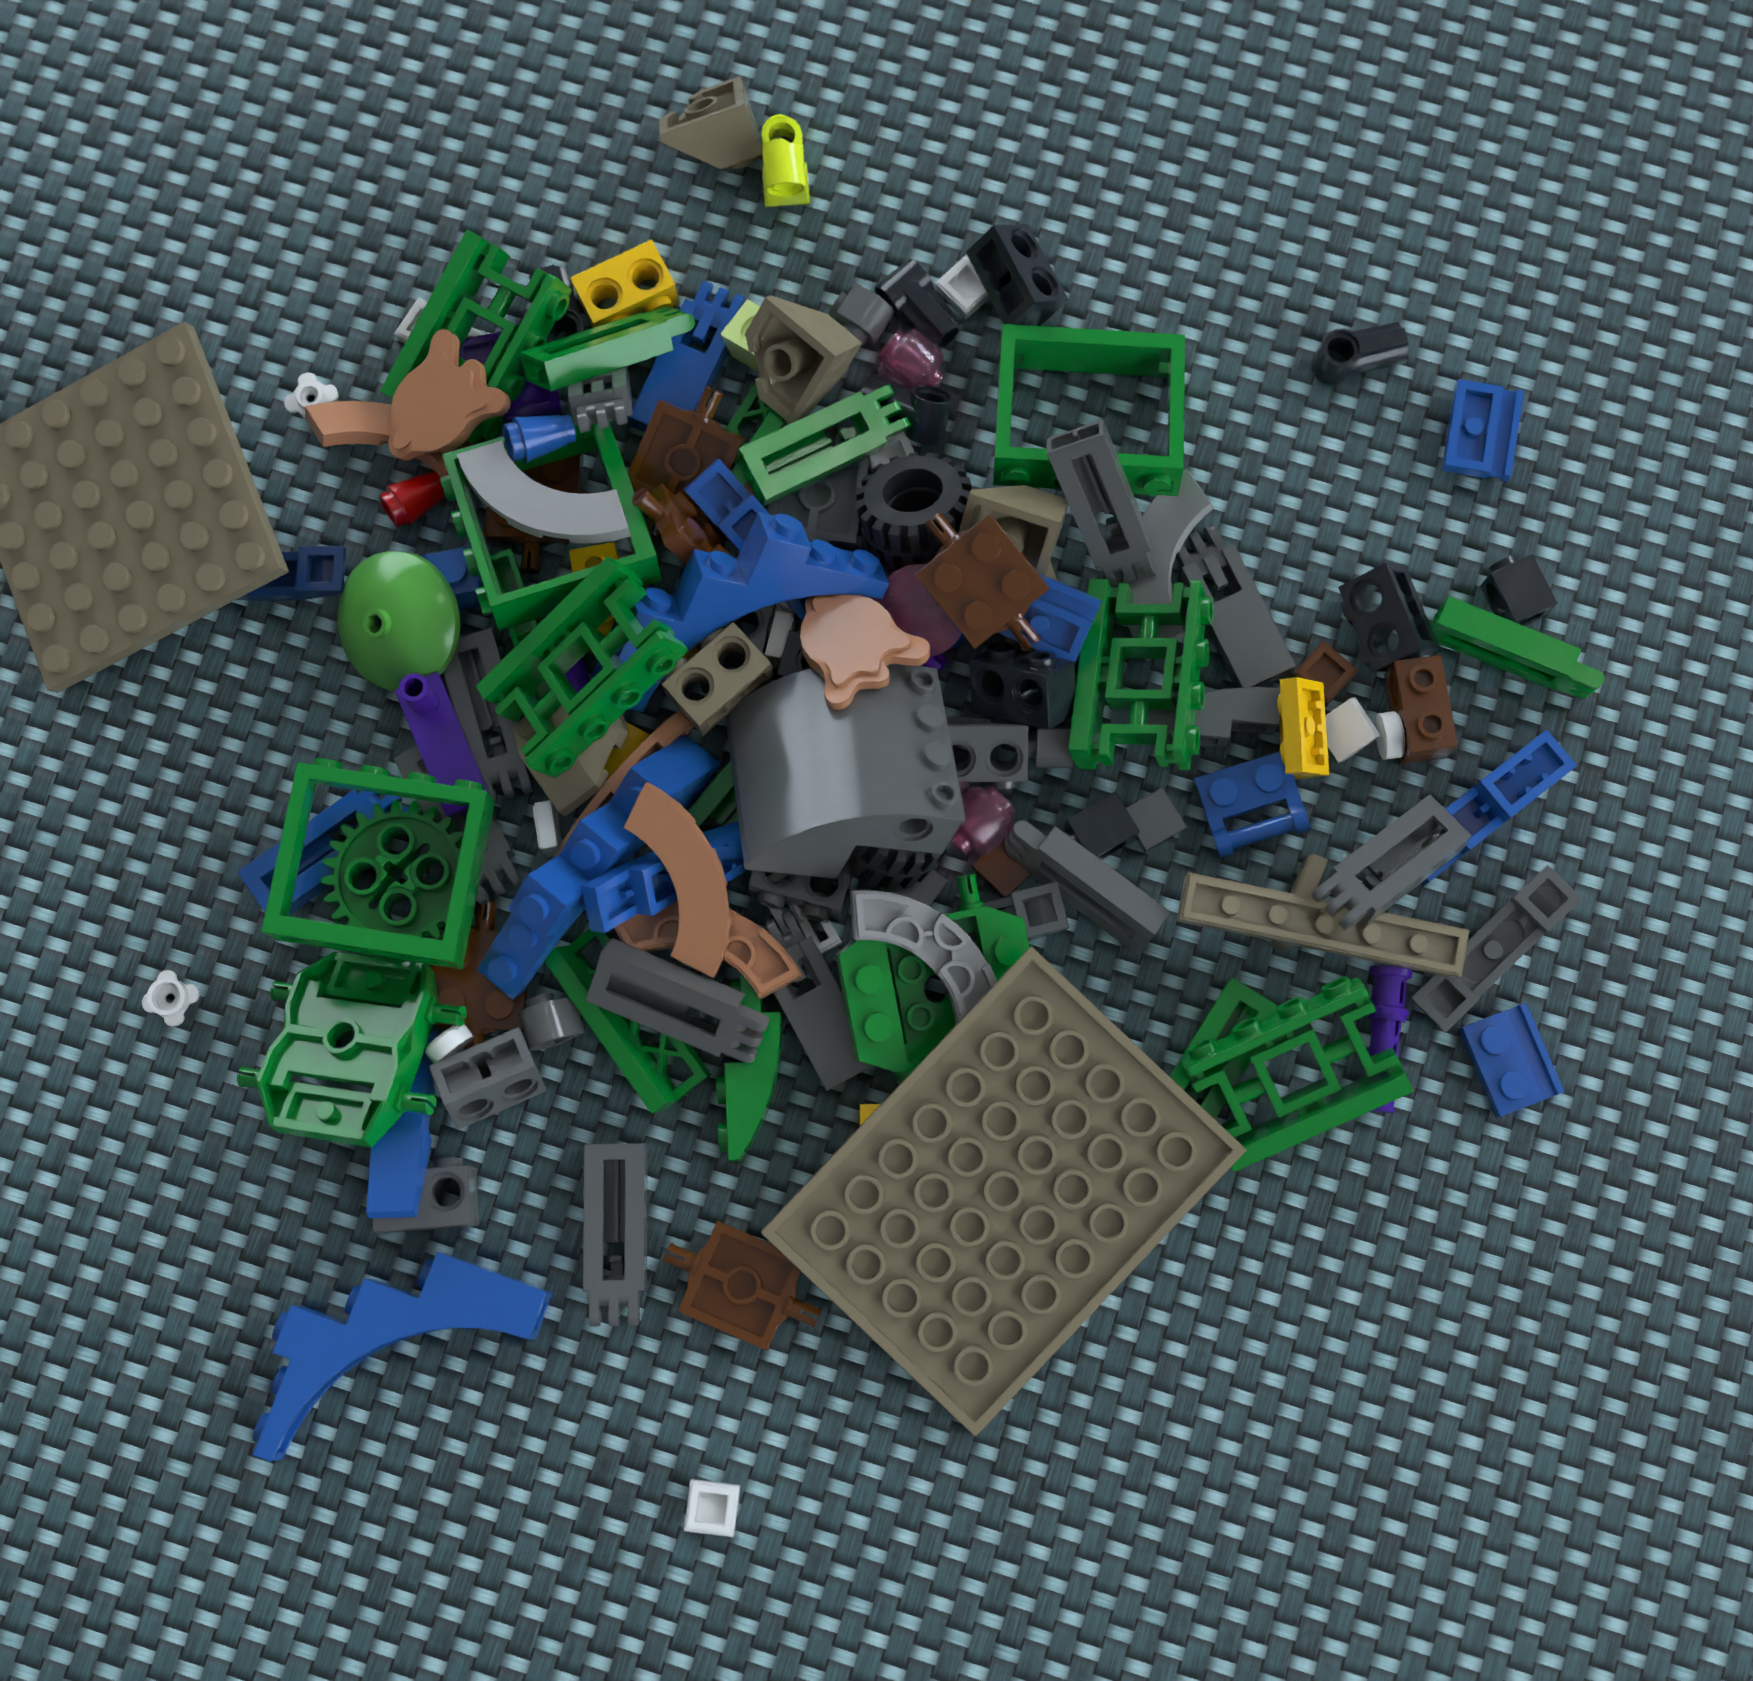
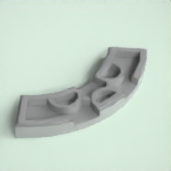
M502 441L457 454L464 475L481 502L506 519L509 525L539 538L545 535L569 539L570 543L575 544L600 543L631 537L616 489L592 494H577L543 486L526 476L513 463Z
M1187 468L1183 470L1178 496L1157 495L1143 515L1150 534L1151 551L1149 554L1153 561L1156 576L1146 578L1140 564L1135 565L1138 576L1137 582L1129 584L1124 575L1123 583H1128L1133 595L1132 604H1172L1171 572L1176 553L1180 552L1183 543L1196 524L1214 509ZM1128 625L1132 637L1138 638L1140 625ZM1181 625L1158 626L1157 638H1177L1179 640L1185 636Z
M850 890L853 939L876 940L895 944L923 960L934 971L945 987L952 1003L956 1024L997 982L991 966L986 962L971 938L944 914L906 896L875 890Z

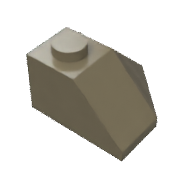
M741 76L698 91L688 99L690 104L684 109L683 114L678 116L676 111H671L659 120V135L664 144L719 169L732 166L734 169L743 168L755 162L757 156L762 155L761 137Z
M771 295L765 297L745 333L748 350L755 354L760 378L755 379L759 398L789 424L806 417L837 384L862 345L861 341L830 315Z
M1027 485L972 489L969 493L959 532L973 528L991 513L1036 571L1046 575L1068 508V502L1064 497Z
M562 706L550 719L557 728L570 715L567 714ZM622 714L609 727L608 732L602 738L594 741L576 759L574 765L569 770L553 778L530 769L525 762L527 757L523 755L520 749L536 734L526 716H523L519 723L512 727L520 758L558 812L564 817L598 793L609 775V772L604 769L613 747L621 749L629 733Z

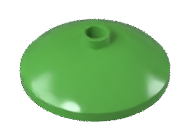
M386 551L365 559L347 578L343 593L340 594L338 602L337 625L344 652L358 673L372 684L394 691L399 688L401 680L408 674L416 673L426 677L437 671L441 675L445 671L458 645L460 614L456 597L449 582L435 565L414 553ZM379 617H380L381 622H382L381 629L379 628V624H378V618H379Z

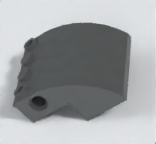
M889 664L886 667L889 670L890 681L886 687L859 690L851 704L842 710H833L827 706L824 696L825 681L812 668L792 673L770 682L740 700L725 718L745 869L837 878L856 845L936 854L944 852L960 825H963L966 821L937 668Z

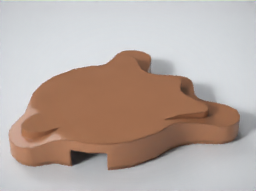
M439 330L434 334L426 359L407 374L393 396L391 405V433L388 446L390 452L401 460L408 461L417 456H427L428 453L442 452L445 454L452 452L469 438L481 422L492 417L502 416L510 409V397L498 388L488 387L486 371L482 363L475 359H470L462 366H458L459 339L448 330Z
M831 594L809 596L805 601L806 615L800 631L803 656L811 668L824 679L825 702L833 710H842L848 707L859 690L886 687L890 681L887 665L921 666L930 657V645L927 640L903 632L896 626L890 613L880 603L868 597Z

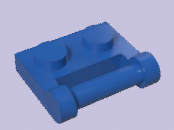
M1280 751L1194 778L1220 859L1233 855L1234 849L1294 830L1297 834L1311 830L1294 776L1286 774ZM1286 801L1289 813L1229 832L1226 831L1224 820Z

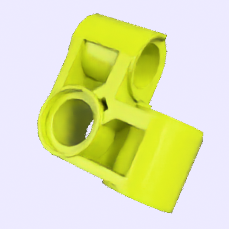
M782 114L774 115L766 120L761 134L765 207L810 204L807 162L804 163L801 128L794 119ZM778 137H789L793 140V143Z

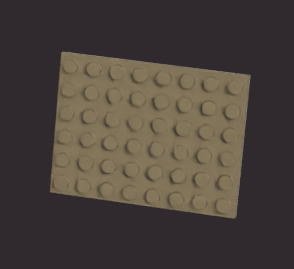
M1030 946L761 1230V1233L976 1437L1244 1154L1246 1149L1043 956Z

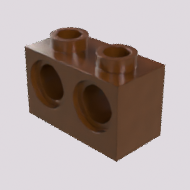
M1441 655L1394 661L1384 674V681L1390 712L1395 711L1399 714L1404 728L1405 752L1401 758H1398L1399 764L1445 759L1458 746Z

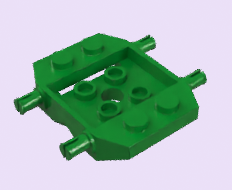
M976 874L955 877L961 905L956 906V911L942 914L956 923L966 934L975 933L977 948L991 966L998 981L1029 948L1024 918L983 906V902H980ZM852 939L835 957L855 1060L893 1072V1076L899 1077V1083H901L956 1025L951 1000L947 991L945 996L938 1002H932L925 996L924 984L935 973L923 960L912 952L883 941Z
M334 951L297 972L294 983L278 980L272 983L274 988H270L271 999L273 1001L286 1002L283 1031L269 1047L261 1069L248 1068L246 1066L239 1069L242 1075L237 1074V1084L240 1087L259 1089L269 1126L277 1133L372 1148L398 1121L402 1113L408 1111L429 1116L434 1113L432 1107L436 1108L435 1095L410 1092L433 1025L444 1023L461 1027L465 1023L463 1019H466L467 1012L465 1006L441 1004L439 1002L434 972L426 963ZM354 1030L353 1040L347 1046L336 1049L335 1044L338 1037L347 1031ZM292 1075H298L318 1080L325 1079L360 1086H372L373 1089L371 1093L292 1082L290 1080Z

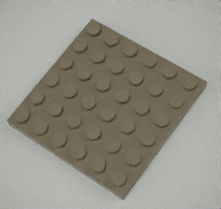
M186 322L180 323L0 423V562L47 691L59 693L289 572L195 328Z

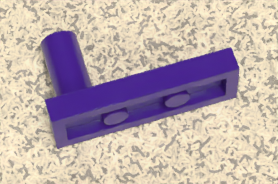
M437 671L426 677L416 673L406 675L401 680L399 688L394 691L429 775L437 779L436 783L454 786L455 780L477 782L482 784L483 790L490 794L439 672ZM441 803L446 816H449L451 819L467 813L469 807Z

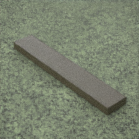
M1187 872L1184 876L1177 915L1178 922L1456 979L1462 977L1469 930L1384 912L1367 926L1360 920L1345 931L1338 923L1349 910L1345 907L1331 917L1325 911L1326 906L1331 901L1323 900L1318 903L1312 897Z

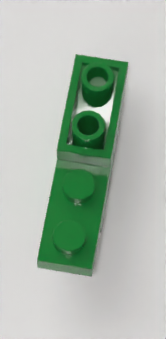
M741 974L740 979H732V988L745 993L741 1005L763 1013V998L760 999L749 982ZM781 1012L763 1013L769 1018L767 1029L762 1031L764 1037L761 1045L755 1047L758 1053L754 1062L724 1063L725 1075L716 1076L718 1104H726L727 1123L718 1124L719 1151L728 1152V1160L731 1163H741L748 1153L765 1121L774 1095L782 1051L783 1017Z

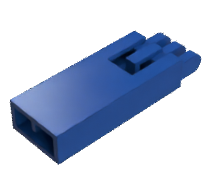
M703 281L694 301L685 298L680 311L691 314L695 319V325L691 331L671 337L673 351L658 355L633 407V415H629L633 428L643 432L646 431L656 405L661 399L682 409H697L705 386L713 387L729 353L720 334L745 303L746 297L736 294L729 309L725 308L730 291L720 287L713 302H710L708 300L713 290V284ZM709 329L716 332L706 353L690 347L693 340L704 344Z
M352 790L308 822L289 915L328 888L321 883V878L333 875L334 870L322 862L323 859L337 858L338 852L329 844L331 840L335 841L330 833L356 816L357 812L362 813L369 820L374 818L373 806L376 803L386 813H389L393 800L397 799L401 803V797L386 795L379 800L378 797L382 794L366 791L357 793L355 790ZM408 806L403 807L404 812H407L409 809ZM356 824L352 828L355 830L357 827H359V824ZM280 842L237 871L264 912H266Z

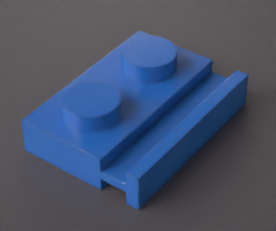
M1458 379L1454 385L1441 471L1486 479L1489 476L1501 478L1500 481L1507 482L1512 476L1524 390L1517 389L1515 392L1503 390L1504 387Z
M1039 573L1050 589L1031 603L1023 617L1041 639L1034 644L1025 631H1021L1032 643V648L1039 651L1053 652L1056 658L1071 660L1075 664L1102 600ZM1009 628L998 632L1018 641Z
M1527 1003L1458 1029L1496 1118L1565 1092Z

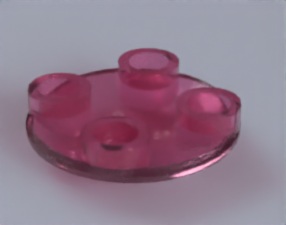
M927 564L908 565L898 569L887 578L890 584L883 598H876V602L880 603L890 613L896 626L903 632L927 640L930 645V657L936 656L951 648L958 641L962 632L915 575Z

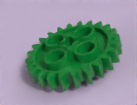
M397 799L393 800L390 813H386L376 803L373 806L374 818L370 820L362 813L357 812L356 818L359 827L354 830L343 824L341 829L347 837L345 842L331 840L329 843L338 852L337 858H326L322 862L334 870L333 875L321 878L323 885L335 889L334 892L323 898L324 902L329 906L340 905L332 914V919L337 923L349 920L347 926L424 938L432 935L437 940H443L444 934L441 927L447 921L461 850L459 848L462 845L464 832L458 831L451 834L456 823L449 816L438 823L440 812L436 807L432 806L422 816V806L414 800L407 812H404L402 804ZM400 834L409 835V845L406 850L399 854H390L389 844L391 840ZM425 845H429L430 850L427 853L420 855L421 848ZM435 864L443 865L444 876L436 884L425 885L423 876L426 869ZM375 869L377 877L373 886L369 889L358 890L357 878L365 870ZM398 869L408 877L403 885L392 877ZM380 899L379 906L376 909H371V903L374 900ZM404 899L411 900L412 908L410 914L403 920H392L391 910L394 904Z

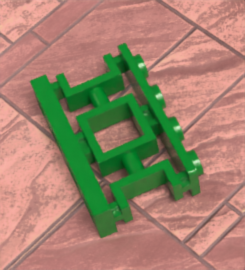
M467 229L379 392L393 399L397 387L407 374L426 359L432 337L437 331L444 329L455 334L459 339L461 348L477 317H480L503 330L484 364L486 382L488 387L504 391L510 397L512 403L521 395L525 386L526 376L520 352L547 343V337L556 320L562 318L568 308L572 289L552 274H547L539 268H536L527 287L501 275L510 255L500 247L490 244L481 236ZM485 278L499 286L488 309L473 302ZM515 296L531 303L520 326L504 318ZM459 357L458 366H462L466 360ZM505 414L481 422L471 433L467 441L476 445L496 439L502 430Z
M609 556L579 583L476 685L484 700L496 704L494 709L499 716L516 722L525 714L536 732L520 749L523 755L527 757L525 762L530 769L553 778L569 770L574 765L576 759L594 741L602 738L608 732L609 727L627 709L639 703L643 694L662 676L671 672L676 666L677 661L688 651L682 641L674 638L673 635L675 633L672 628L656 619H653L643 629L631 611L647 594L641 586L643 582L635 570ZM612 614L618 625L604 637L598 627ZM630 640L637 651L622 663L616 653ZM591 649L603 669L582 690L576 693L564 674ZM546 680L551 690L538 701L532 692ZM563 706L570 716L556 728L550 717Z
M1089 579L1088 594L1102 600L1080 651L1068 747L1071 757L1078 769H1096L1097 762H1102L1104 766H1113L1116 744L1156 745L1155 757L1160 767H1169V764L1172 763L1177 764L1180 770H1190L1191 754H1198L1200 749L1199 726H1195L1196 711L1203 710L1205 701L1204 683L1199 682L1201 667H1207L1209 662L1208 639H1204L1205 625H1211L1213 622L1214 604L1212 596H1206L1201 580H1191L1190 587H1184L1183 583H1174L1172 604H1132L1133 595L1128 583H1119L1118 587H1111L1108 579ZM1188 607L1183 656L1181 657L1182 650L1178 639L1157 638L1158 626L1185 625L1186 608ZM1115 613L1120 625H1140L1138 638H1112ZM1165 659L1162 690L1122 689L1125 660ZM1177 692H1179L1172 744L1173 736L1168 725H1147L1149 710H1175ZM1105 699L1110 710H1130L1128 724H1102Z
M1348 976L1334 979L1321 988L1323 993L1304 1000L1303 997L1288 1000L1276 1009L1277 1014L1260 1021L1258 1017L1242 1021L1232 1028L1233 1034L1218 1041H1215L1214 1038L1203 1039L1190 1046L1187 1050L1189 1054L1181 1058L1195 1092L1219 1083L1235 1116L1234 1119L1221 1124L1246 1149L1244 1154L1231 1166L1234 1172L1414 1092L1392 1047L1371 1057L1368 1054L1353 1021L1376 1010L1359 977L1351 980ZM1337 1011L1348 1035L1321 1047L1310 1023ZM1308 1042L1325 1078L1280 1097L1264 1062ZM1248 1051L1258 1076L1232 1087L1221 1063ZM1357 1053L1368 1076L1340 1087L1330 1064ZM1267 1093L1278 1116L1251 1128L1241 1105Z

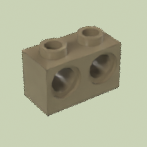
M734 622L725 630L721 627L703 639L700 644L703 649L689 661L686 658L678 660L674 669L665 675L667 680L662 683L666 696L702 736L726 717L742 698L757 690L774 675L769 660ZM729 652H740L746 657L743 665L734 670L725 669L720 665L723 656ZM695 682H702L710 687L707 696L699 701H692L685 697L686 689Z

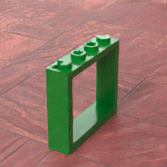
M1002 324L993 485H1027L1033 488H1048L1062 491L1048 458L1047 449L1010 447L1014 368L1168 377L1167 456L1117 453L1133 494H1146L1152 497H1156V495L1178 496L1184 469L1185 335Z
M598 423L590 425V431L580 432L579 425L575 426L574 424L575 442L569 443L528 463H524L522 460L513 461L521 471H525L596 449L610 490H617L631 537H627L633 554L616 559V561L635 570L643 582L642 587L662 581L657 555L641 510L632 504V497L635 493L610 423L609 427L599 429ZM503 436L442 454L449 475L440 478L447 501L450 502L457 499L460 510L451 512L459 539L469 537L471 548L463 550L471 577L481 575L484 586L475 588L483 615L493 613L499 631L547 616L598 566L596 565L502 594L468 487L471 486L464 475L457 454L499 441L503 442L507 452Z
M315 758L313 764L297 762L261 932L278 941L463 969L495 805L494 799L487 791L483 790V785L469 780H455L454 786L438 784L435 777L416 772H409L407 779L389 776L390 771L370 765H362L360 772L342 769V763L324 758ZM316 784L469 807L443 940L289 917Z

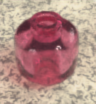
M899 329L876 357L881 361L878 367L879 375L909 388L924 385L936 386L945 375L938 369L944 359L942 350L917 329H910L906 333Z
M988 786L985 790L980 787H971L962 796L966 821L958 828L952 844L964 855H967L972 850L978 855L988 856L1009 835L1015 825L1011 816L1016 811L1006 798L992 786Z

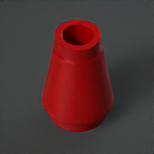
M435 470L431 473L428 472L387 485V491L379 495L380 503L395 527L398 528L405 523L411 526L444 499L446 495L441 483V476Z

